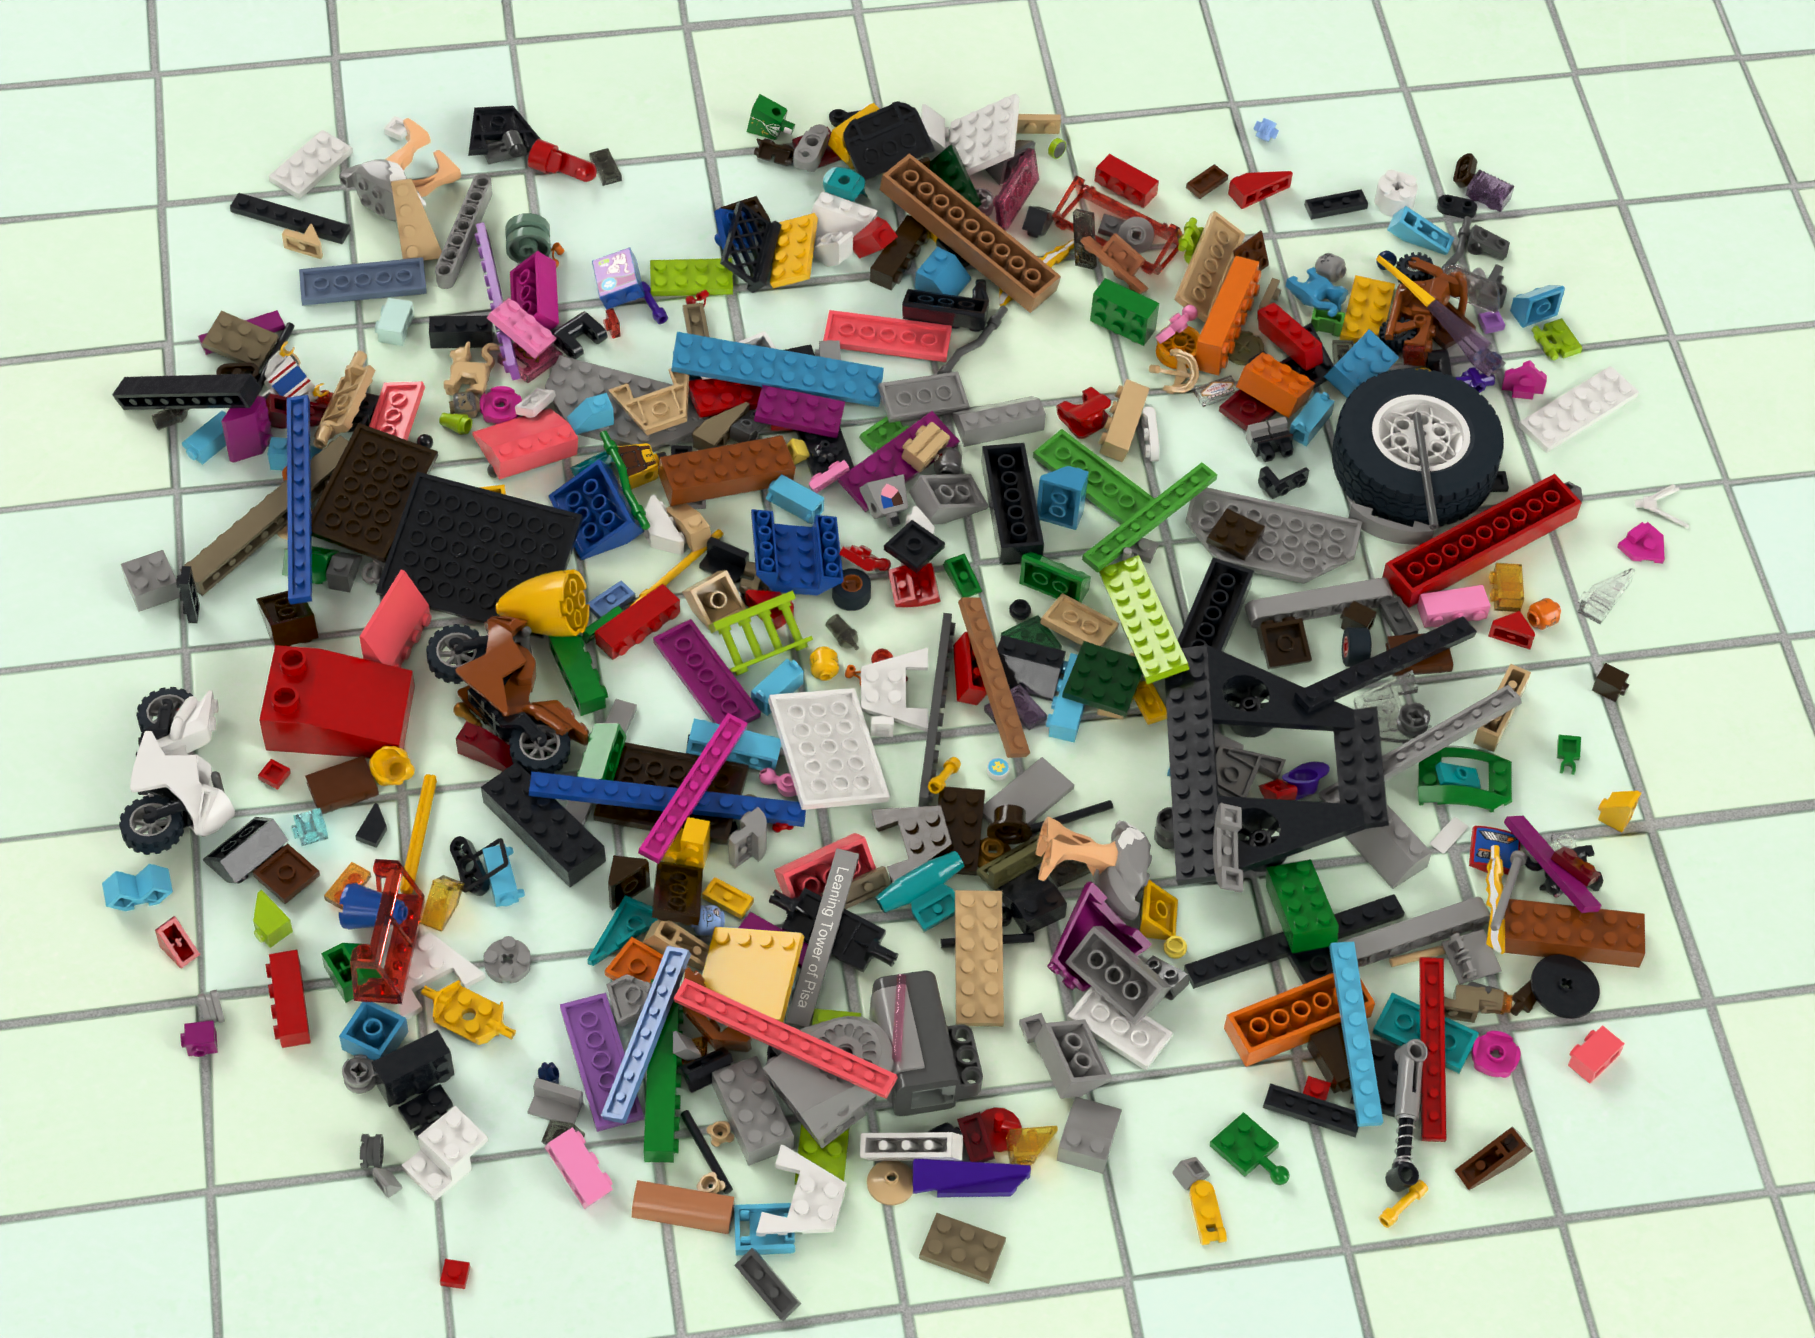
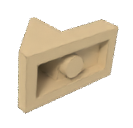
M312 224L309 225L304 234L288 229L283 231L284 248L322 259L321 242Z

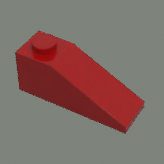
M1291 171L1254 172L1236 176L1230 180L1228 195L1241 209H1244L1291 187L1293 173Z

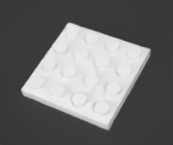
M1016 93L951 122L948 142L949 145L956 147L969 176L1014 157L1020 97Z

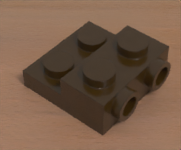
M1294 616L1283 618L1282 622L1274 623V620L1262 622L1256 629L1268 670L1312 661L1302 618L1295 619Z

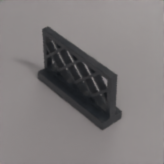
M739 201L736 203L720 264L748 283L747 289L754 293L766 285L781 224L776 220L770 223L746 204ZM741 211L746 214L747 220H744ZM756 222L763 226L762 231H759ZM747 223H750L753 233L749 232ZM737 225H740L744 233L743 235H740ZM753 236L756 237L758 246H755L752 239ZM743 238H746L750 248L745 247ZM733 240H736L740 250L735 249ZM749 251L752 252L754 261H751L748 254ZM739 253H742L746 263L741 262L738 256ZM729 255H732L736 265L728 261ZM744 267H748L750 276L746 274Z

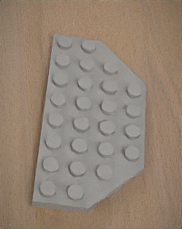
M559 355L545 384V389L555 391L554 406L559 415L566 421L567 417L586 398L607 393L613 407L614 425L577 435L602 441L600 432L605 430L608 432L611 440H614L619 446L648 443L653 453L662 446L668 444L671 446L685 441V438L691 436L697 426H700L705 420L712 417L699 418L688 394L687 422L646 435L610 396L608 390L627 383L633 398H637L672 386V384Z
M1208 487L1190 500L1185 521L1212 557L1254 570V573L1303 584L1354 560L1363 522ZM1227 508L1265 526L1263 534L1245 561L1206 543L1208 535Z

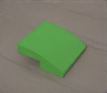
M886 416L861 433L859 438L874 453L909 428V426L906 425L904 427L900 421L889 423Z

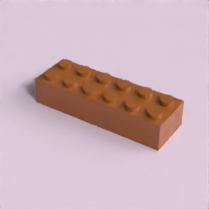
M783 435L660 457L658 475L670 506L767 489L771 482L777 480L781 474L794 480L796 467Z
M1509 899L1503 917L1505 919L1504 953L1538 957L1561 954L1574 957L1583 962L1640 968L1645 956L1644 913L1600 909L1599 912L1581 913L1576 906Z

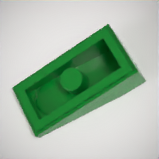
M965 553L945 560L943 567L961 598L971 597L982 592Z

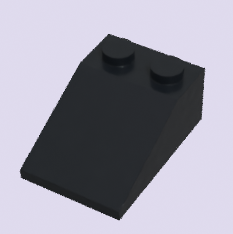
M1036 867L995 889V891H1002V902L1011 910L1012 917L1023 934L1033 933L1066 916L1067 902L1056 885L1048 878L1045 881L1038 879L1039 870Z

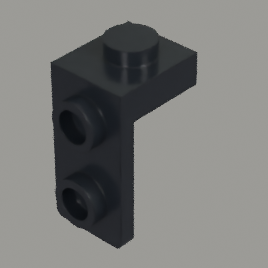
M1265 466L1260 469L1258 484L1262 490H1265L1274 499L1278 496L1286 495L1297 487L1304 486L1308 480L1309 469L1305 467L1279 480L1271 469Z

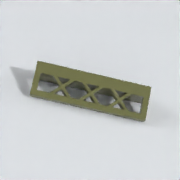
M1039 834L977 869V875L995 890L1042 863L1044 854L1042 857L1036 855Z

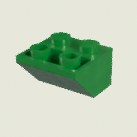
M341 943L321 953L324 968L345 1003L388 982L386 975L367 944Z

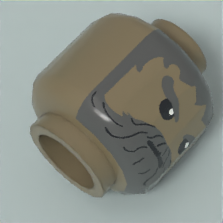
M472 391L455 393L453 401H449L450 414H466L471 419L476 418L477 413L480 412L479 397L475 396Z

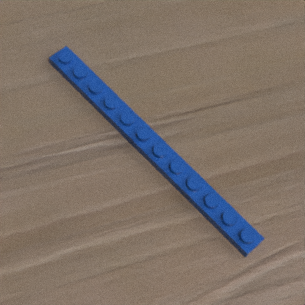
M308 395L287 398L288 600L290 604L312 601L310 399Z
M531 772L529 796L664 811L678 788ZM706 791L691 814L741 820L745 813L752 812L759 807L765 814L767 823L775 824L777 822L786 823L790 826L804 827L806 810H802L800 803L796 801Z

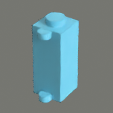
M1316 392L1291 423L1290 434H1293V440L1307 447L1330 418L1335 401L1329 398L1328 393L1323 392L1320 394Z
M223 410L182 442V446L187 449V455L192 460L196 459L202 465L226 446L221 422L226 415V412Z
M782 474L769 485V493L766 496V500L803 519L807 523L813 524L815 515H821L824 511L823 496Z
M786 659L751 691L752 701L762 713L768 716L772 713L768 702L769 696L794 693L803 684L804 671L795 660L790 661Z
M500 845L482 849L487 874L504 863ZM506 845L508 866L489 878L496 907L510 906L513 903L519 902L518 898L525 896L523 889L517 890L509 856L514 853L513 848L506 847Z

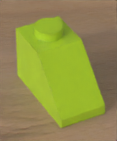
M260 890L257 893L253 918L254 935L259 942H265L271 948L292 933L293 929L291 920Z

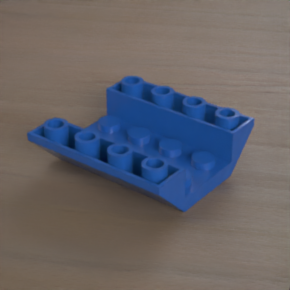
M751 510L756 575L772 591L787 593L793 590L794 594L817 596L843 583L837 517L815 515L813 526L807 527L774 524L773 511Z

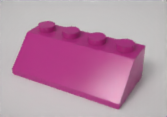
M536 251L510 271L511 300L517 302L524 311L532 315L544 328L552 330L559 324L556 261Z

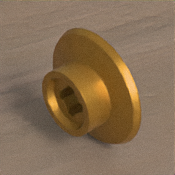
M987 837L980 841L978 868L1012 850L1009 844H1004L997 838Z

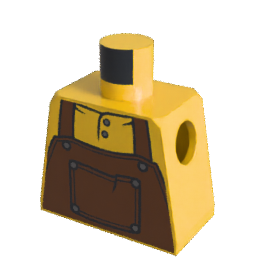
M648 443L618 446V452L626 465L631 490L658 478L660 457L667 456L665 451L653 454Z

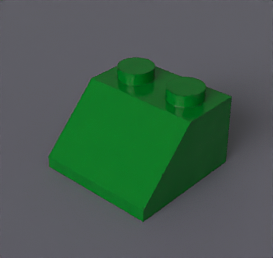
M312 546L313 584H323V582L327 581L326 572L331 558L339 553V550ZM288 548L284 552L282 575L288 576Z

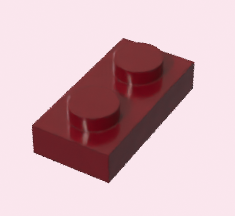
M1565 846L1555 851L1550 858L1586 887L1596 882L1601 875L1592 864L1584 862L1577 856L1574 850Z
M977 1112L957 1119L970 1162H987L995 1159L981 1113Z

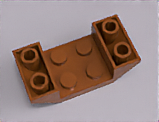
M689 967L685 969L684 979L686 978L706 987L704 984L705 979L697 970L693 972ZM682 1006L684 1015L714 1050L721 1047L728 1051L749 1052L752 1050V1039L750 1036L730 1027L720 1032L721 1028L715 1020H708L706 1016Z

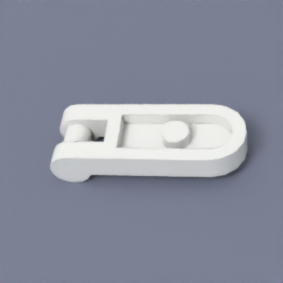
M1148 406L1143 409L1141 426L1143 427V440L1147 441L1145 457H1149V461L1153 462L1159 461V439L1156 412L1153 407Z

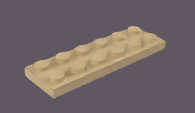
M1213 211L1208 217L1174 298L1183 307L1187 305L1196 307L1198 311L1197 318L1204 323L1207 321L1234 261L1233 250L1242 244L1245 233L1216 211Z
M955 890L956 1025L1004 1026L1002 891Z

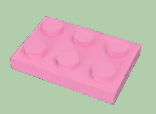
M510 298L490 312L487 317L488 320L534 359L549 348L557 339L549 329L544 328L532 315L524 311L517 302Z

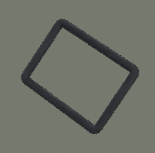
M498 838L484 847L489 848L500 844L504 861L502 865L467 887L458 870L463 892L470 891L508 866V858L502 838ZM482 849L476 852L478 856L483 854Z

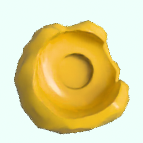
M383 746L375 751L369 760L371 774L381 786L401 785L404 780L410 779L415 772V767L408 758L407 752L396 746Z

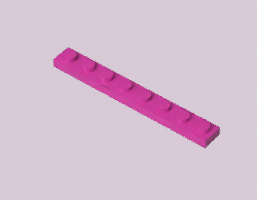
M727 713L640 846L638 854L657 864L660 863L684 826L687 817L691 815L746 730L747 722Z

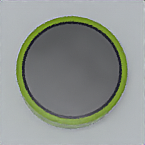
M1060 138L1054 139L1049 145L1048 154L1055 159L1060 158L1065 152L1066 142Z

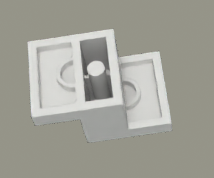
M454 1106L418 1135L420 1150L401 1165L402 1170L427 1195L436 1201L472 1171L470 1156L488 1142V1136L461 1110Z

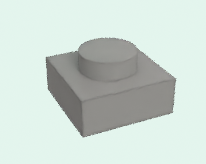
M1042 1013L1019 1019V1026L1027 1044L1035 1042V1037L1046 1023Z

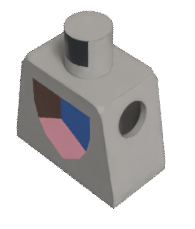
M903 474L868 482L859 488L874 519L886 517L889 528L901 525L898 514L908 509Z

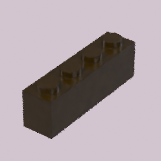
M908 214L895 232L898 237L882 250L870 268V282L891 291L896 284L901 282L905 270L908 271L910 269L914 257H918L922 245L929 241L931 234L927 228Z

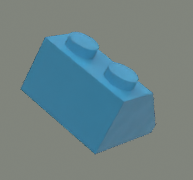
M937 247L916 271L915 289L958 296L971 281V276L954 254Z
M1547 285L1525 294H1519L1513 298L1510 312L1522 328L1558 315L1565 287Z

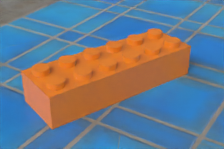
M1235 256L1197 341L1196 361L1199 371L1219 376L1222 368L1227 367L1228 353H1233L1235 339L1238 340L1241 334V325L1246 324L1247 311L1252 310L1254 296L1257 297L1260 291V285L1257 284L1261 277L1259 261Z
M1328 974L1227 1014L1224 1030L1245 1067L1305 1044L1309 1041L1310 1035L1341 1024L1334 974ZM1360 978L1366 1018H1370L1375 1002Z

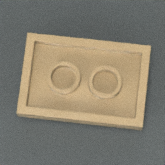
M1063 593L1042 616L1040 622L1045 627L1081 646L1083 641L1103 647L1119 626L1118 622Z

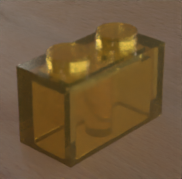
M1496 563L1494 571H1490L1489 584H1493V589L1490 592V601L1494 602V611L1521 612L1524 602L1522 564Z

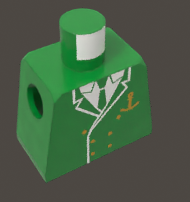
M759 94L752 107L746 132L777 140L781 131L792 135L795 124L785 120L788 111L785 107Z

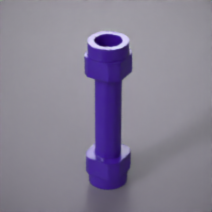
M642 281L645 296L641 298L645 299L652 310L653 319L658 324L665 323L668 320L666 311L663 307L658 306L651 295V288L646 282Z

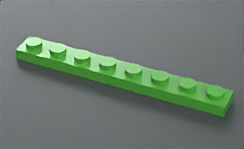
M1201 462L1084 553L1082 560L1098 573L1123 553L1124 548L1133 546L1216 481L1218 474Z

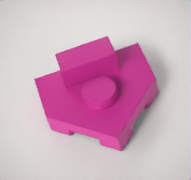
M1529 360L1524 362L1521 367L1505 371L1501 390L1512 391V398L1533 400L1534 393L1543 394L1547 375L1543 371H1539L1535 364Z
M1641 522L1634 527L1617 546L1632 561L1650 560L1654 561V563L1663 564L1665 560L1664 535L1649 522Z

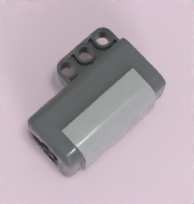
M924 970L883 976L876 979L873 983L870 999L869 1019L877 1023L887 1033L893 1047L894 1066L892 1073L897 1074L898 1079L890 1091L887 1100L892 1103L895 1115L909 1116L951 1109L955 1107L959 1099L977 1096L981 1091L983 1073L973 1031L965 1024L946 1025L935 974ZM958 1038H963L965 1041H959ZM962 1059H969L970 1062H964ZM967 1080H973L976 1083H969Z

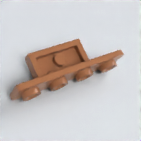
M1113 234L1104 247L1091 236L1081 239L1080 242L1084 245V249L1089 253L1095 254L1102 265L1113 270V274L1118 279L1124 280L1129 285L1130 290L1142 294L1149 289L1134 276L1146 259L1118 234Z

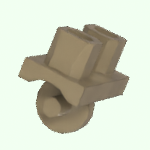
M747 561L744 575L753 577L754 580L742 578L739 592L745 594L749 589L759 590L760 587L763 591L771 590L756 575L755 562Z

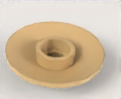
M881 1161L870 1170L867 1177V1188L870 1195L876 1201L885 1205L904 1203L913 1194L912 1169L901 1161ZM892 1176L896 1179L894 1181H890L887 1178Z

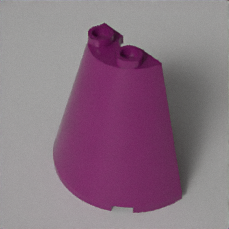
M1087 882L1084 885L1050 959V963L1047 965L1054 974H1060L1064 978L1062 983L1072 991L1074 988H1077L1084 992L1091 987L1065 962L1093 926H1103L1136 956L1152 945L1138 929L1126 925L1104 902L1107 896L1093 882Z

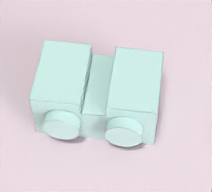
M388 297L386 305H383L381 308L380 321H377L375 324V333H378L379 342L399 346L404 345L407 329L410 327L414 317L412 301Z

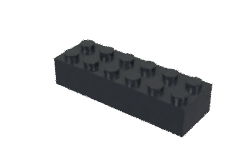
M1025 443L982 446L981 465L999 563L1021 562L1022 556L1030 552L1043 555L1044 541Z
M1214 557L1212 558L1178 638L1181 649L1209 645L1220 651H1225L1251 588L1254 570Z
M516 762L481 786L483 803L569 887H572L606 862L604 845L556 799L529 796L531 775Z

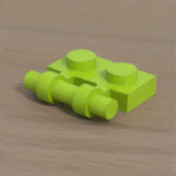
M1193 217L1189 219V222H1186L1184 234L1178 240V250L1185 251L1184 258L1188 265L1204 229L1203 227H1197V219Z
M1562 318L1544 324L1543 330L1539 326H1534L1531 329L1534 339L1537 343H1541L1544 353L1550 356L1553 361L1559 358L1558 353L1564 359L1582 351L1583 347Z

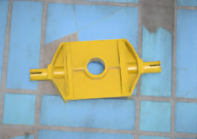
M459 980L440 991H435L426 985L421 991V995L433 1000L434 1023L477 1045L488 1043L492 1038L500 1034L512 1040L516 1034V1030L505 1026L503 1023L504 1005L502 1001L499 1005L461 986ZM466 1013H473L476 1015L472 1020H465L462 1018L463 1015Z

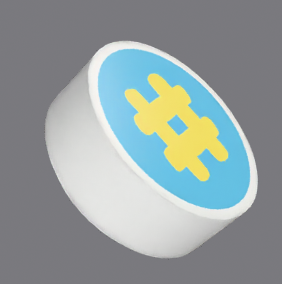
M996 757L988 762L987 774L991 779L1000 781L1009 775L1010 766L1005 759Z

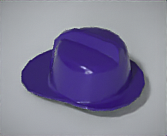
M1307 762L1282 775V779L1287 783L1297 786L1296 800L1316 793L1319 780L1329 773L1330 767L1323 762Z

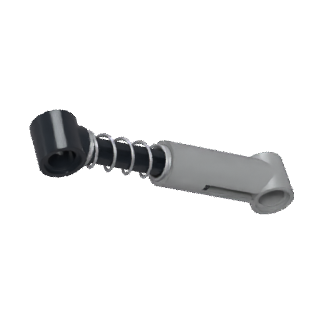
M1419 1039L1408 1041L1395 1052L1398 1076L1394 1117L1399 1127L1396 1129L1398 1137L1395 1139L1397 1148L1394 1150L1396 1158L1392 1164V1169L1385 1176L1387 1186L1394 1192H1401L1411 1187L1419 1179V1172L1411 1160L1413 1159L1411 1149L1414 1148L1412 1146V1139L1415 1138L1412 1134L1415 1128L1413 1123L1419 1120L1423 1061L1428 1055L1426 1045Z

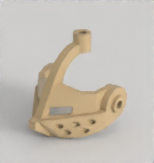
M1177 348L1170 349V355L1176 357L1178 361L1176 371L1162 369L1159 365L1149 366L1150 373L1175 375L1174 384L1172 386L1164 385L1163 391L1169 394L1190 391L1197 383L1200 375L1196 359L1190 353ZM1185 364L1188 365V367H1189L1191 373H1188V370H1187ZM1187 378H1190L1185 384H1182Z

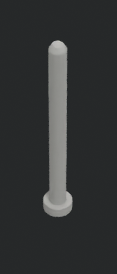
M1514 851L1511 854L1510 861L1512 865L1490 925L1493 931L1500 929L1520 867L1524 866L1527 861V855L1522 851Z

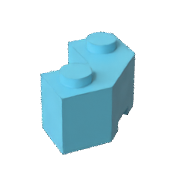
M148 864L136 876L115 871L102 883L106 907L122 911L134 910V905L149 903V906L157 905L173 892L169 869L154 864Z

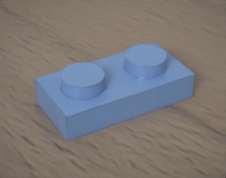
M621 580L587 604H589V610L599 619L616 606L623 608L636 599V596Z

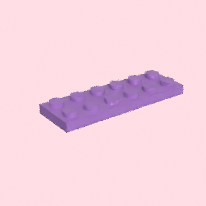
M606 993L560 1004V1011L596 1131L599 1132L625 1125L604 1120L601 1116L625 1055ZM638 1095L635 1098L626 1124L644 1120Z

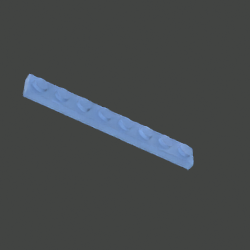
M666 947L601 1113L604 1120L623 1124L627 1122L673 1003V998L690 959L691 953L688 949Z

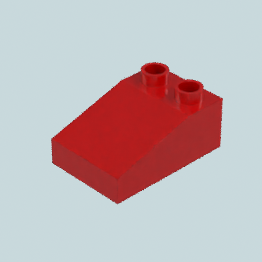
M275 645L259 719L266 751L346 757L364 756L365 758H371L375 751L383 746H396L404 750L415 689L413 671L319 648Z

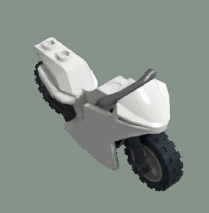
M163 687L159 688L157 692H150L149 696H145L141 700L142 703L137 707L138 712L136 716L142 733L141 737H138L139 749L136 752V760L131 773L130 789L133 793L138 792V795H143V798L132 801L133 804L130 806L127 805L124 809L125 812L120 815L121 822H119L123 841L129 849L133 848V851L136 853L143 852L144 855H150V853L160 854L163 850H170L173 844L176 845L180 841L179 837L183 836V828L190 827L195 832V835H200L201 837L209 836L219 831L224 824L235 816V809L224 792L220 773L217 771L212 772L210 763L197 754H187L208 744L211 741L212 731L216 730V718L214 715L219 711L218 699H214L213 690H208L203 699L198 701L196 697L191 693H187L185 689L181 688L179 690L176 687L166 689ZM137 825H138V826H143V827L139 828L138 830H135V828H136Z

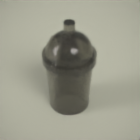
M163 409L151 415L159 431L174 424L182 423L187 418L188 410L190 409Z
M839 614L829 618L825 626L836 638L838 644L847 649L854 648L858 650L857 631L849 626Z

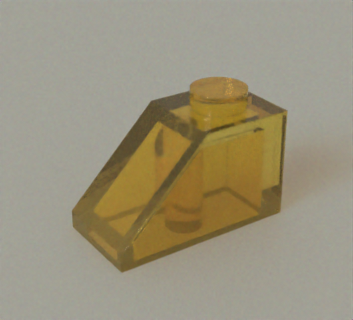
M445 875L434 879L420 924L442 932L458 906L464 883Z
M1045 1126L1010 1129L1006 1137L1010 1164L1030 1166L1034 1164L1053 1141L1058 1127Z

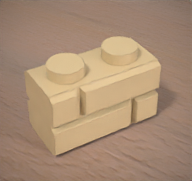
M930 422L926 427L922 425L915 433L916 437L914 440L909 438L902 447L904 449L901 456L902 459L911 464L918 472H922L935 458L938 451L945 448L950 440V436L943 430H940L933 422Z

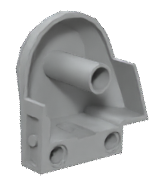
M845 1016L799 1029L892 1072L894 1055L889 1037L877 1023L864 1017ZM774 1047L772 1049L777 1056L769 1059L766 1066L763 1067L771 1087L821 1148H824L866 1115L862 1106L877 1096L868 1090Z

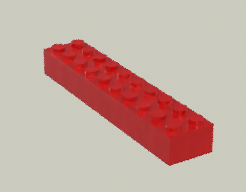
M1553 474L1390 560L1385 564L1382 578L1388 580L1393 592L1398 597L1400 596L1402 602L1410 608L1418 603L1420 594L1442 591L1576 519L1582 502L1556 474Z

